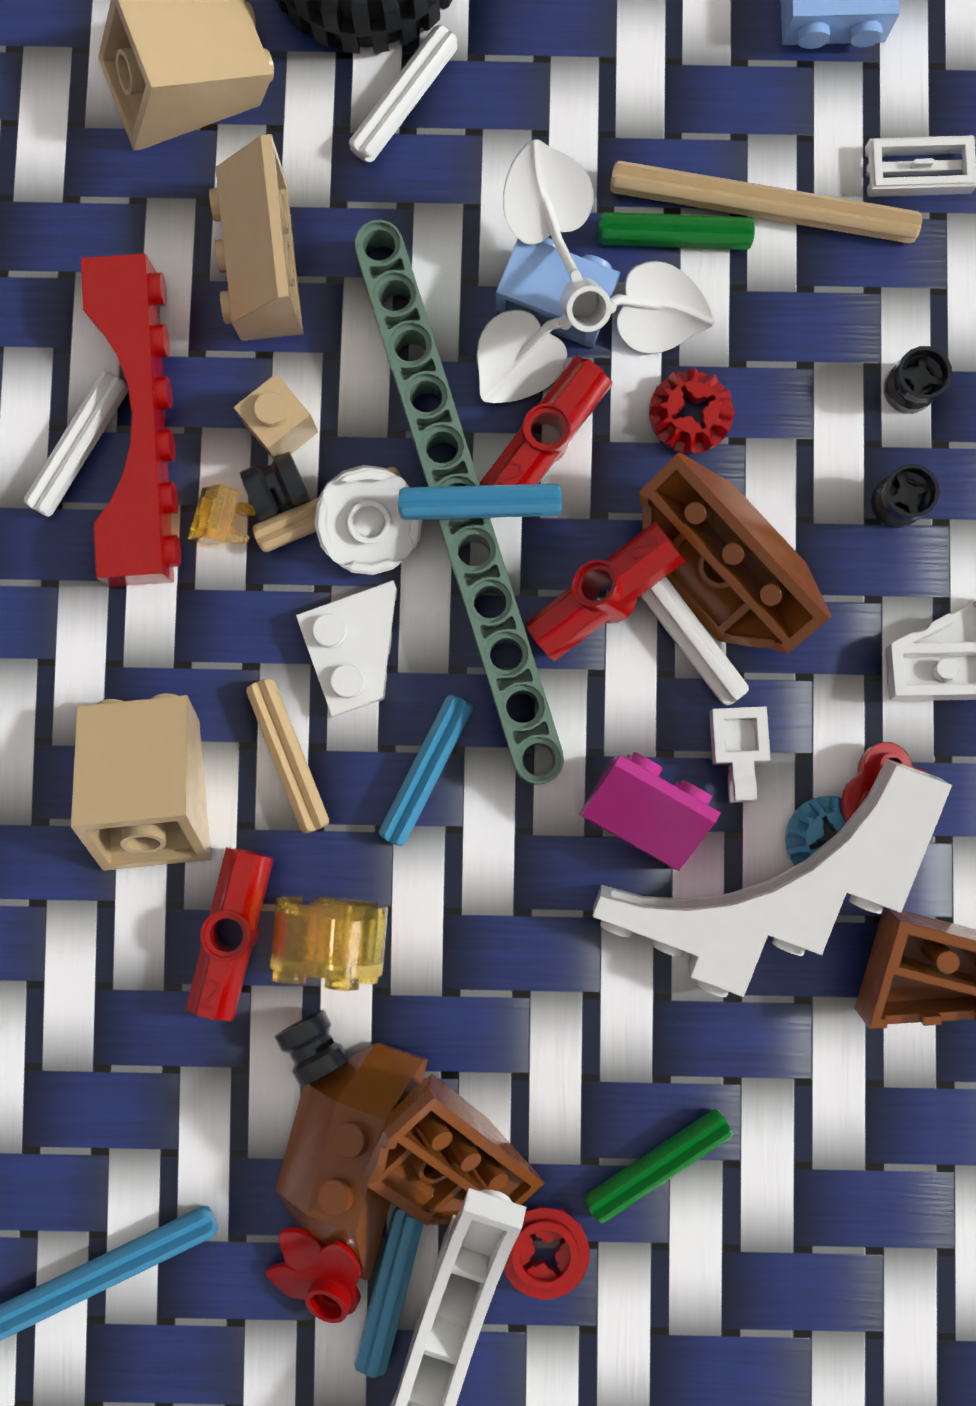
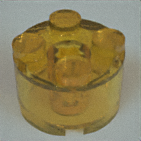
M303 896L276 898L270 961L272 981L284 984L306 983V977L325 978V988L341 991L359 990V984L378 983L379 976L383 974L388 906L377 907L375 902L332 897H320L319 900H311L310 905L302 904Z

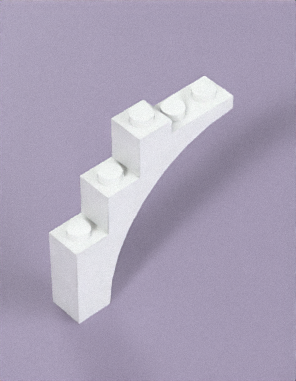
M886 758L866 799L842 829L806 860L772 879L727 894L686 899L642 896L601 885L594 903L593 917L601 920L600 926L603 929L618 936L631 937L632 932L653 939L652 946L666 954L683 957L684 952L690 953L691 956L688 962L690 977L697 979L696 985L699 988L719 997H727L729 992L744 997L768 935L774 937L772 940L773 945L791 954L803 956L805 950L819 955L823 954L846 893L851 894L849 902L867 911L881 914L883 908L887 907L897 912H902L952 785L939 777Z
M468 1189L457 1216L453 1215L443 1237L428 1295L416 1321L399 1386L389 1406H456L486 1313L509 1254L522 1229L527 1207L513 1203L507 1195L499 1191Z

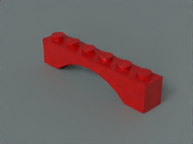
M145 253L81 258L83 311L106 337L118 357L127 381L132 411L131 442L123 475L110 502L94 523L96 578L110 587L173 583V567H180L181 547L178 536L172 535L171 514L178 513V494L175 483L173 481L169 482L168 462L175 461L176 449L173 432L171 429H166L165 409H172L173 406L172 387L169 377H163L162 357H169L170 355L168 330L165 324H160V306L167 304L165 278L162 272H156Z

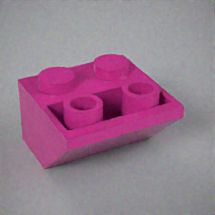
M633 752L632 755L627 754L626 758L619 755L610 759L579 815L671 869L680 871L721 814V812L708 805L712 796L684 780L681 783L675 781L673 785L658 777L663 768L636 752Z

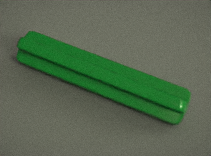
M604 212L600 215L598 223V239L602 245L748 250L751 248L755 236L754 220L750 217Z
M717 1109L711 1110L587 1193L585 1203L590 1213L599 1224L607 1222L729 1140L733 1135L730 1125L720 1111Z

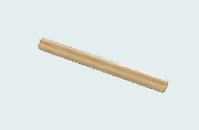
M625 161L615 162L610 181V191L615 194L909 244L915 242L922 225V214L919 211Z

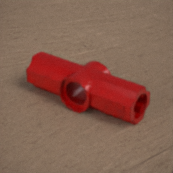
M575 355L541 402L527 412L522 427L480 481V486L539 484L554 462L558 461L565 454L569 442L611 388L613 382L606 376L603 369L589 359ZM543 424L551 425L559 432L560 438L554 443L542 444L536 441L531 432L537 426Z
M653 522L605 561L591 560L583 564L575 572L572 586L526 621L527 630L546 655L553 661H556L604 623L612 624L625 620L633 612L637 598L682 565L685 560L656 522ZM612 584L609 593L604 598L597 600L600 591Z
M226 847L210 914L201 928L200 940L202 946L185 1011L211 1020L233 1021L235 1019L251 950L259 937L258 922L274 857L248 850ZM225 918L232 919L241 926L243 939L237 948L224 945L219 938L218 928Z

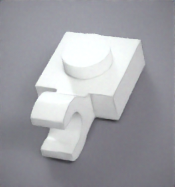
M767 706L710 710L713 765L729 764V803L757 800L754 763H767L771 761Z

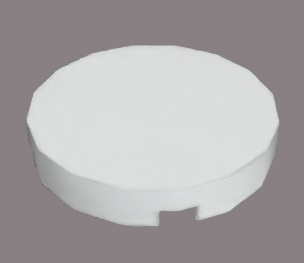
M362 465L343 470L325 485L316 501L314 526L320 546L334 562L352 573L375 575L393 570L404 561L403 559L410 554L412 549L414 550L420 540L423 520H404L399 515V490L409 487L405 480L386 468Z

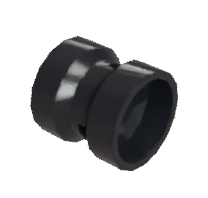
M918 346L909 350L888 372L883 387L887 402L895 410L906 414H915L927 408L950 384L952 366L948 357L940 350L931 346ZM907 380L909 381V384L913 387V390L908 386Z
M290 451L274 457L272 464L264 468L252 466L240 471L243 485L260 521L276 516L279 508L286 505L297 507L311 501Z
M917 464L903 465L890 473L874 489L871 497L872 512L877 520L885 526L896 529L907 527L932 511L937 504L940 494L938 480L924 466Z
M324 1009L305 1017L274 1036L281 1051L290 1054L294 1062L292 1073L299 1086H304L318 1080L349 1060L342 1044L334 1042L329 1033L331 1022Z

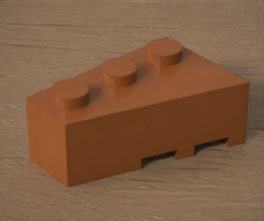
M884 907L854 1008L869 1029L887 1028V1024L921 1022L923 1026L942 1025V1021L976 1020V929L903 910L900 913Z

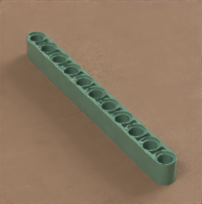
M372 220L364 224L357 232L355 250L427 487L480 486L402 235L391 222ZM377 247H387L394 251L389 258L381 261L368 257L370 252ZM400 295L409 300L407 306L398 311H391L383 306L384 302L392 296ZM415 344L425 349L424 355L416 361H405L398 356L399 351L407 345ZM422 394H434L441 399V404L431 412H422L413 406L414 401ZM438 443L451 444L457 450V455L447 463L434 462L429 458L428 454L431 448ZM490 518L437 519L514 769L518 776L526 783L533 785L546 784L555 779L561 772L564 763L563 750ZM474 542L484 545L490 553L489 558L479 566L466 565L459 557L460 550L465 545ZM485 593H495L504 600L506 607L501 615L495 618H486L477 613L474 607L476 600ZM503 643L514 645L521 653L522 660L520 664L512 670L498 669L490 659L491 652L496 646ZM517 694L528 695L537 704V715L527 723L516 722L507 713V702ZM534 745L546 747L553 756L552 769L549 773L542 776L529 773L523 765L522 758L527 748Z

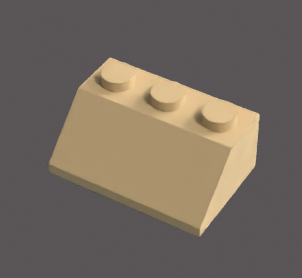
M272 134L260 135L215 167L218 188L209 189L213 219L215 222L221 221L223 239H218L214 242L217 266L220 273H227L228 291H220L222 316L225 324L233 325L241 341L303 334L287 181Z

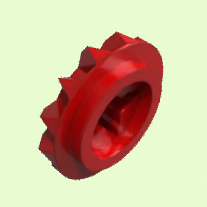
M695 367L685 372H672L667 379L656 387L649 404V420L655 435L667 447L686 454L702 453L716 447L728 434L735 414L731 401V390L725 389L718 381L716 374L708 375L698 372ZM684 395L686 398L689 397L693 404L709 401L707 407L700 414L701 424L695 422L691 416L679 417L673 420L684 407Z
M540 1204L537 1208L525 1212L522 1229L503 1269L511 1284L523 1294L536 1299H554L572 1291L583 1279L589 1264V1244L581 1223H578L563 1208L558 1210L547 1208ZM533 1233H535L537 1238L541 1237L545 1243H550L553 1240L557 1242L559 1240V1244L554 1248L557 1270L552 1263L548 1264L544 1258L530 1261V1257L535 1253Z

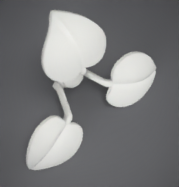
M538 139L529 141L520 150L510 166L503 191L504 216L513 234L523 243L529 245L538 244L551 235L571 282L565 286L561 294L560 304L564 313L562 317L548 320L540 326L536 317L530 312L510 310L498 314L486 324L478 340L477 364L480 396L484 402L489 403L521 400L549 387L561 375L567 360V349L564 343L558 337L549 333L559 328L568 330L572 325L580 331H596L607 323L611 313L616 311L618 305H622L616 317L617 330L629 347L642 353L654 354L670 350L693 335L711 328L714 324L710 307L698 286L684 272L666 262L648 261L634 266L627 274L625 280V295L617 294L612 298H609L608 294L597 282L590 278H582L562 238L561 232L577 230L588 219L594 203L592 183L588 174L578 162Z

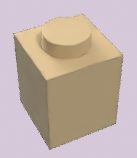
M277 373L234 406L244 425L273 460L274 457L288 451L292 454L318 433L311 414Z

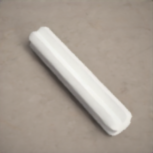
M437 25L431 30L349 140L350 150L361 160L371 163L376 159L456 52L458 47L457 37L453 32L448 31L443 25Z
M107 371L100 373L24 496V502L27 506L48 517L53 515L128 392V385L121 378Z
M667 577L641 595L642 599L722 705H731L749 690L748 684Z

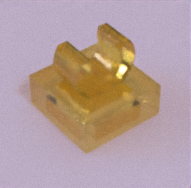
M221 484L204 487L201 489L188 539L205 545L224 544L226 542L229 544L248 543L249 536L236 532L232 526V519L236 514L243 517L255 516L256 512L253 506L248 503H237L240 493L238 490Z

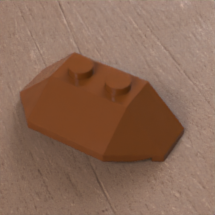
M679 452L639 491L643 530L653 522H656L685 560L682 565L666 576L698 620L718 641L790 653L832 616L806 562L730 481Z
M375 1043L349 1057L346 1063L334 1071L303 1086L275 1189L298 1228L309 1230L324 1245L338 1240L354 1252L361 1268L360 1278L365 1281L371 1278L390 1201L368 1188L361 1176L389 1113L407 1097L412 1089L422 1083L428 1062L426 1058L383 1043Z
M433 1074L412 1089L407 1097L389 1113L361 1176L368 1188L425 1225L449 1224L453 1215L457 1216L469 1188L477 1191L486 1189L499 1191L507 1195L513 1203L522 1205L544 1184L538 1173L485 1115Z

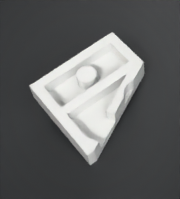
M394 580L296 615L331 716L334 718L384 700L388 655L390 654L394 607L397 599V588Z
M976 601L953 614L949 613L931 622L927 627L918 632H912L892 642L885 649L890 701L976 700Z

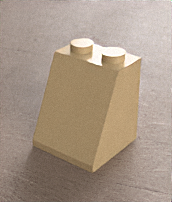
M111 0L98 59L133 151L154 146L261 106L269 83L272 82L274 77V65L270 52L266 48L263 49L255 28L254 11L249 2H245V0Z
M164 693L155 695L151 699L133 701L106 699L94 705L77 706L71 828L103 871L211 860L200 722L188 695L177 696Z

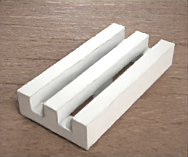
M974 135L869 139L865 146V157L869 158V163L866 166V177H870V183L867 186L868 197L972 194L976 188ZM962 154V160H934L933 158L915 159L914 161L882 162V157ZM920 175H951V176H920ZM888 176H919V177H888Z

